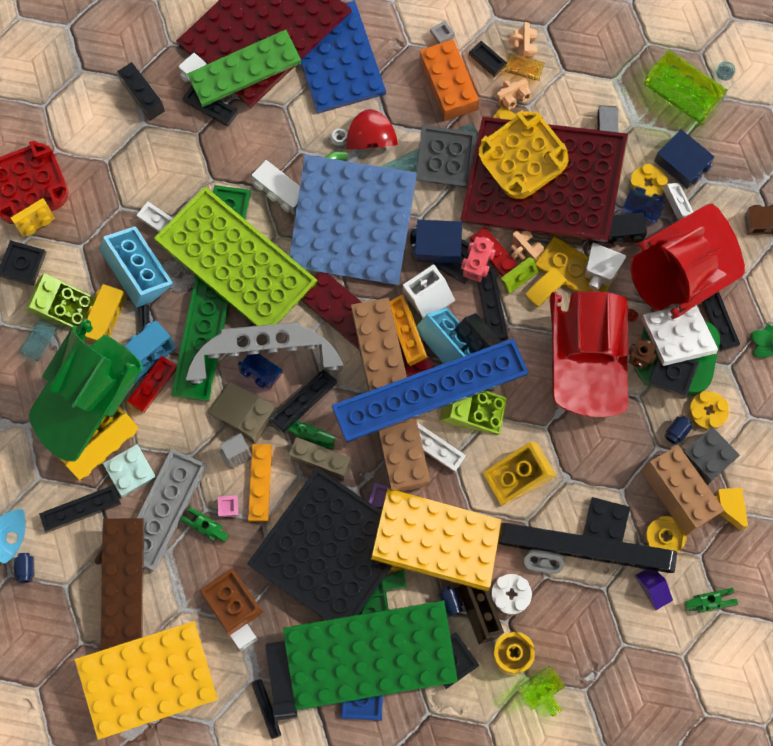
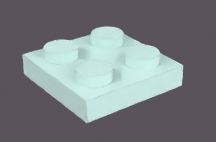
M138 444L103 463L122 498L156 479Z

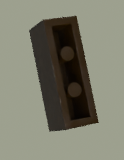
M461 584L457 589L478 644L480 645L499 638L504 634V630L489 591Z

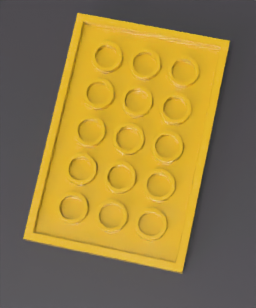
M387 488L371 559L488 591L491 585L501 519L408 493L391 491V489Z
M195 621L75 659L98 740L218 700Z

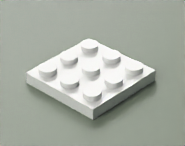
M697 305L675 319H671L672 314L670 310L673 308L642 315V322L653 345L656 346L655 350L663 366L716 354L718 351Z

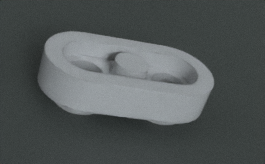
M531 549L524 555V564L529 570L557 574L564 567V559L555 552ZM536 556L537 559L533 560L531 559V557Z

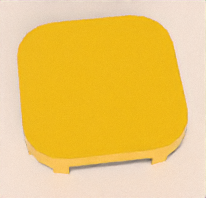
M521 110L516 113L517 116L499 130L489 137L485 136L481 140L479 147V156L485 168L509 197L515 199H523L532 195L561 174L569 161L565 144L556 136L542 115L538 112H523Z

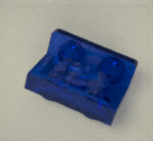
M636 186V188L632 187L623 209L633 213L644 212L645 218L657 223L666 203L663 200L664 197L653 193V196L646 193V189Z
M260 354L247 355L243 362L239 361L238 363L239 372L246 378H249V376L253 378L255 383L262 389L266 387L270 390L283 374L281 368Z

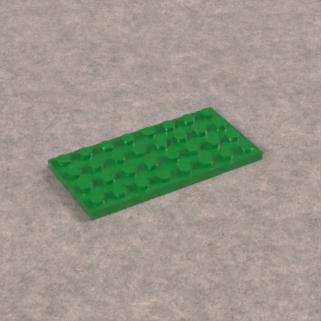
M444 600L283 627L296 710L458 682Z

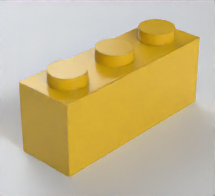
M105 284L102 285L101 289L97 290L95 303L93 306H90L87 318L91 322L93 330L85 334L86 338L84 341L94 344L103 335L110 337L127 299L124 291Z

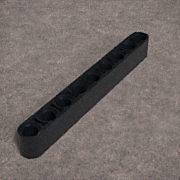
M511 523L500 524L498 544L526 550L538 549L555 552L563 556L665 573H675L677 552L674 550Z

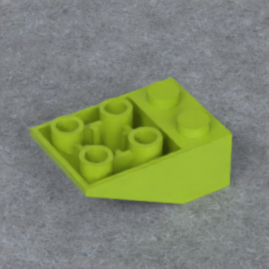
M44 273L39 277L24 311L68 328H72L74 325L78 329L80 323L88 318V310L90 306H93L95 297Z
M489 391L481 392L442 407L439 421L456 427L499 435L507 398Z

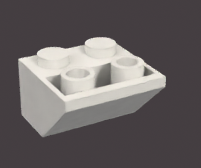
M435 265L430 266L403 284V294L422 319L427 314L446 308L455 302L445 278Z

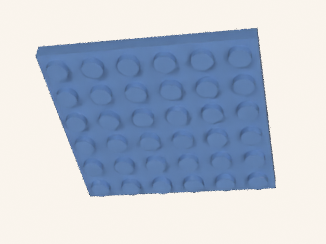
M305 155L289 257L305 270L399 285L417 173Z

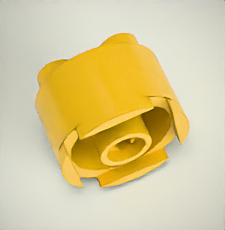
M510 632L502 635L497 640L492 657L496 667L501 672L516 676L527 671L532 665L535 649L528 636L519 632ZM509 650H517L518 658H516L515 656L511 658L509 656L511 653Z

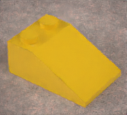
M528 442L483 472L501 506L541 487L557 476L539 444L536 442Z

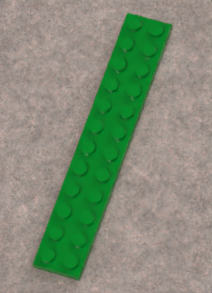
M214 185L213 193L246 220L251 190ZM195 276L171 395L172 397L210 402L219 357L208 358V355H204L206 379H203L202 383L191 384V380H186V377L197 352L211 338L220 334L221 329L225 328L229 303L197 276Z

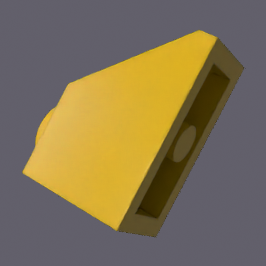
M742 487L718 489L714 496L725 510L720 515L737 529H746L748 521Z

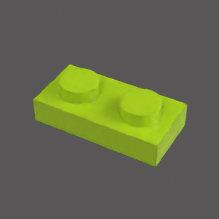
M531 257L527 258L501 278L507 293L511 294L539 273L534 259Z

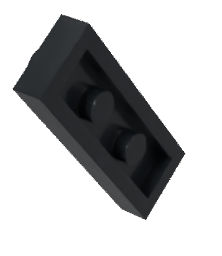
M193 86L189 88L182 98L186 104L229 127L238 114L237 109L221 100L202 107Z

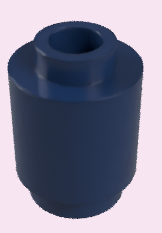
M677 416L667 428L664 437L674 445L681 443L691 431L692 426L690 424L692 422L685 416Z
M19 553L18 557L14 558V578H16L17 583L32 582L35 576L34 557L30 556V553Z
M451 585L440 589L441 593L438 594V598L440 601L444 600L448 617L463 612V604L457 589H452Z

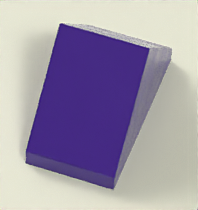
M645 569L635 575L655 611L673 601L667 581L658 571Z

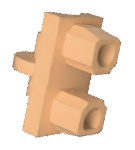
M524 22L522 28L514 30L513 34L508 37V42L513 44V48L517 49V59L520 60L525 56L533 57L537 53V46L530 44V41L534 42L536 40L537 30L530 28V23Z
M525 78L517 83H510L508 80L504 81V88L500 89V92L497 93L499 98L498 105L500 107L505 106L508 110L515 108L517 105L516 100L519 98L523 102L531 99L528 81Z
M514 232V237L511 240L514 243L511 246L514 253L511 257L514 260L520 258L522 261L531 257L536 263L538 257L544 251L542 244L536 242L531 246L528 243L533 238L531 232Z

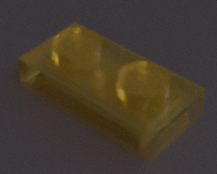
M510 53L505 72L540 81L545 62Z

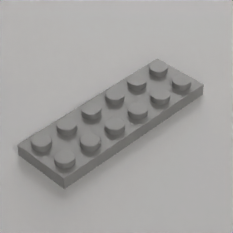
M173 449L170 450L137 517L144 518V567L156 572L180 523V519L184 515L207 468V464Z

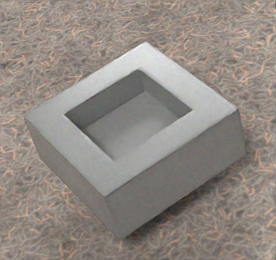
M446 21L430 29V33L438 44L455 37V33Z

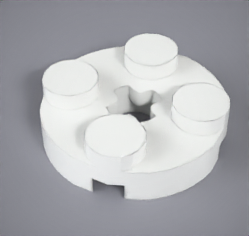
M507 574L498 578L495 582L491 598L495 606L502 613L517 615L530 604L532 591L526 579L516 574ZM510 589L517 593L513 600H510L509 596L506 595V592H509Z

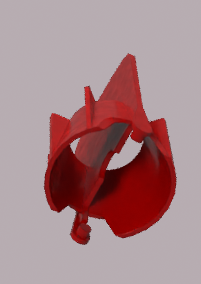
M714 204L704 205L656 234L637 243V247L640 246L642 252L632 256L630 261V273L634 286L640 297L652 309L660 311L672 304H678V308L670 310L672 314L671 319L680 317L697 304L741 278L745 273V264L736 235L727 219Z
M552 292L550 295V311L552 322V397L554 403L561 409L586 417H610L627 411L628 300L621 295L609 292H575L571 294L569 308L566 312L561 310V306H557V302L560 303L562 301V296Z

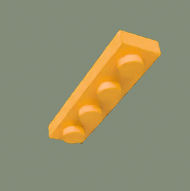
M402 294L391 300L390 305L407 363L412 366L428 357L407 299Z
M252 444L249 522H269L272 444Z

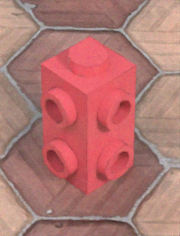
M477 236L474 242H470L467 250L470 253L468 259L464 258L461 269L464 270L463 277L481 282L482 277L487 276L490 266H487L488 261L493 260L496 252L493 249L494 242L486 237L480 238Z

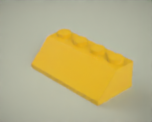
M118 407L112 417L108 415L104 417L75 462L64 461L61 458L60 460L80 481L82 478L87 477L97 465L102 464L107 456L117 451L123 442L133 437L139 427L124 410Z

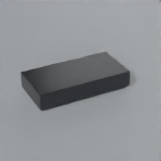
M480 41L469 51V56L494 77L507 66V62L483 41Z

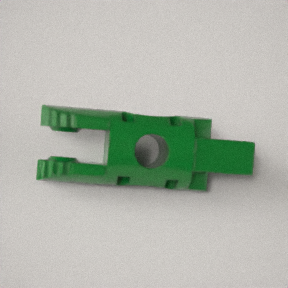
M296 421L287 430L290 434L331 450L335 446L334 435L308 423Z
M188 506L186 510L190 514L197 516L198 519L194 523L187 517L182 516L181 522L212 541L216 538L224 543L227 541L229 535L221 530L223 528L222 525L193 507ZM209 524V527L204 529L203 525Z
M733 588L695 595L693 596L694 599L685 601L684 606L686 612L698 611V613H703L739 604L737 599L722 601V597L735 593Z

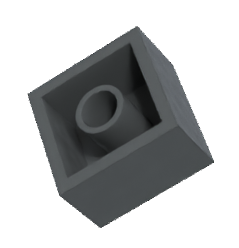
M713 427L684 451L706 485H709L740 456Z

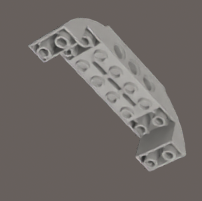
M300 322L221 329L220 334L211 338L201 347L189 367L186 380H191V384L202 383L203 379H206L204 355H208V358H218L220 353H227L228 356H239V352L247 351V355L259 354V350L266 349L267 353L279 352L278 348L284 347L286 351L298 350V346H304V349H314L319 344L320 363L327 371L339 370L338 366H343V363L336 350L325 338L310 329L300 326ZM279 332H283L286 336L285 341L282 343L276 341V335ZM259 334H264L267 338L266 342L262 345L256 342ZM239 336L247 338L245 346L237 345V338Z

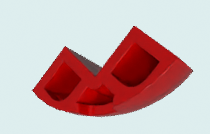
M367 109L360 112L349 127L346 142L347 150L398 145L397 136L392 124L379 111Z

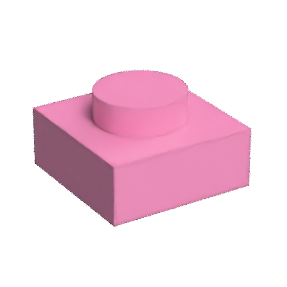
M237 495L218 497L219 518L239 516Z

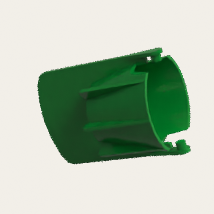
M88 319L83 320L78 329L77 326L73 325L42 375L48 382L29 412L30 424L44 447L55 456L69 462H75L80 457L106 415L112 417L143 369L141 361L129 349L108 335H103L94 344L88 346L84 342L85 334L93 330Z

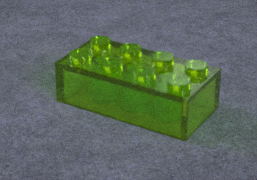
M670 49L666 51L650 70L644 83L646 87L702 126L722 103L728 89Z

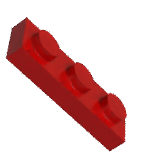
M485 226L470 237L472 242L475 241L476 236L480 238L486 237L494 242L493 249L496 252L493 260H489V262L502 277L518 266L516 261Z
M161 356L129 398L128 403L142 413H145L176 372L177 365Z

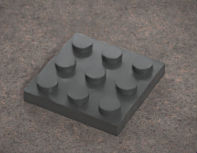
M422 125L416 181L467 188L474 158L476 132Z

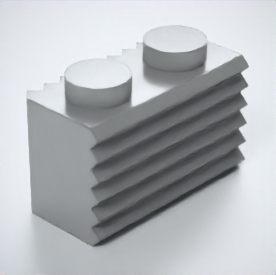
M241 433L220 444L222 450L219 453L226 466L230 465L234 469L235 466L238 467V465L245 463V461L252 460L249 447Z

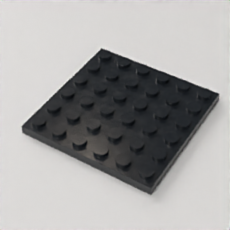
M318 467L313 471L247 563L252 569L325 620L360 614L393 567V565L371 559L382 511Z

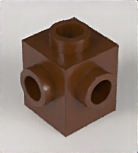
M637 339L636 344L631 343L628 354L630 357L627 363L632 364L636 368L646 370L648 364H653L657 354L654 353L656 346L646 339Z

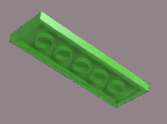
M284 30L191 71L187 75L202 107L302 62L287 30Z

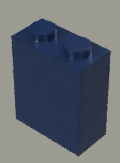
M680 129L657 153L654 162L688 189L692 184L696 185L702 178L700 175L703 172L708 173L713 167L712 162L715 156Z
M417 219V226H413V237H416V244L412 243V255H415V262L460 263L462 221Z

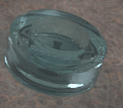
M730 62L720 63L716 70L718 78L724 81L732 79L735 74V66Z

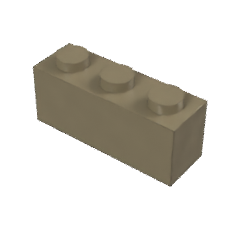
M296 437L289 453L291 461L314 470L318 467L328 475L345 481L352 464L350 457Z

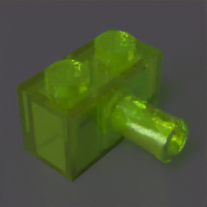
M550 665L516 688L531 710L541 703H544L552 717L557 715L554 708L558 713L563 710L553 695L566 686Z

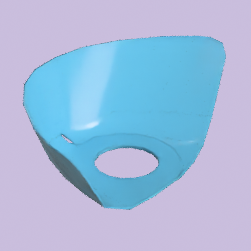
M23 509L10 511L0 517L1 563H7L11 560L22 544L25 534V512ZM9 532H15L18 535V540L14 544L6 542V535Z

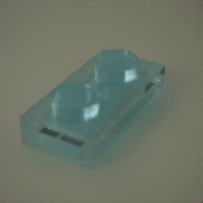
M39 320L20 352L39 361L57 332V328Z

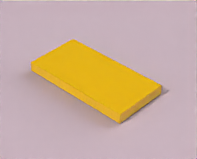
M554 236L536 261L537 269L546 274L554 267L567 279L564 286L574 292L594 291L588 287L591 279L585 277L588 256ZM601 284L599 292H607L610 286Z

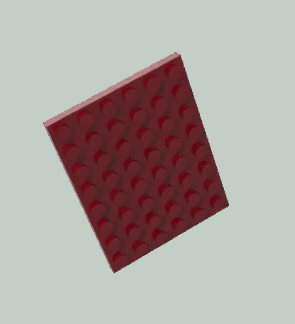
M219 0L176 41L190 55L195 53L206 64H209L287 30L302 60L352 10L342 0ZM294 67L234 94L249 108H252Z
M482 116L460 219L462 223L601 242L609 241L628 142V133L548 124L567 148L569 160L567 167L561 174L532 195L523 199H515L509 197L485 168L479 156L481 140L485 136L489 137L511 120Z

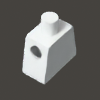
M593 243L585 271V277L591 279L588 287L591 290L599 291L601 284L610 286L623 266L626 255Z

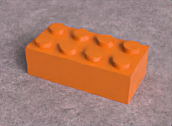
M454 39L421 49L420 63L444 121L477 111L479 98Z

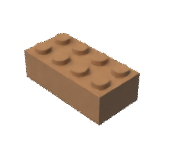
M679 445L651 460L640 470L685 536L725 511Z

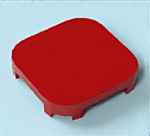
M31 141L29 146L0 157V217L8 224H14L11 217L42 198L47 203L51 212L63 206L67 201L69 195L68 187L49 145Z

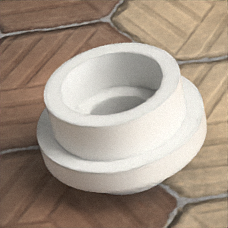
M340 128L334 130L331 134V142L339 147L346 145L348 133Z

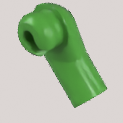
M331 152L324 158L347 161L348 152Z

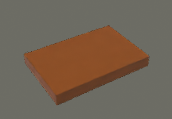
M233 568L200 590L229 636L263 613Z

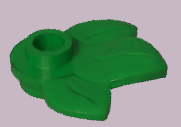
M768 323L765 330H755L750 333L751 339L758 345L753 351L755 357L769 358L773 355V324Z

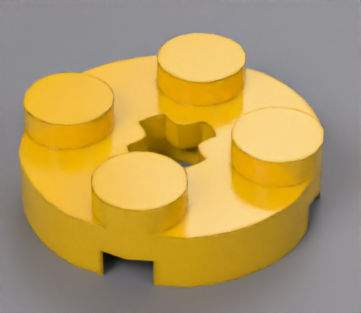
M645 164L637 168L631 175L630 190L641 201H656L663 196V187L667 184L668 179L659 168L651 164ZM645 180L651 181V182H652L651 184H652L653 186L651 187L650 185H648V186L646 187V186H645Z
M701 392L694 397L689 406L692 422L698 428L707 431L711 427L714 429L721 427L728 418L729 403L715 392ZM704 407H711L714 414L710 413L707 415Z
M659 517L646 530L648 546L674 550L677 553L685 546L687 536L682 532L673 517ZM665 531L671 536V539H668L667 542L661 538Z

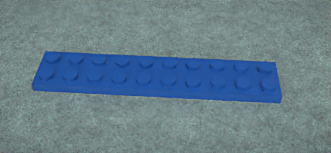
M512 338L333 404L332 409L346 443L522 378L527 376L529 372Z

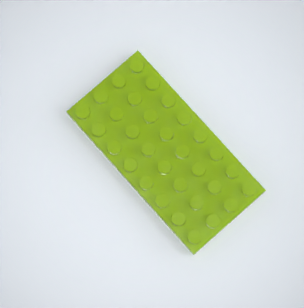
M204 187L154 237L155 242L255 326L279 324L317 283L315 277L207 187Z

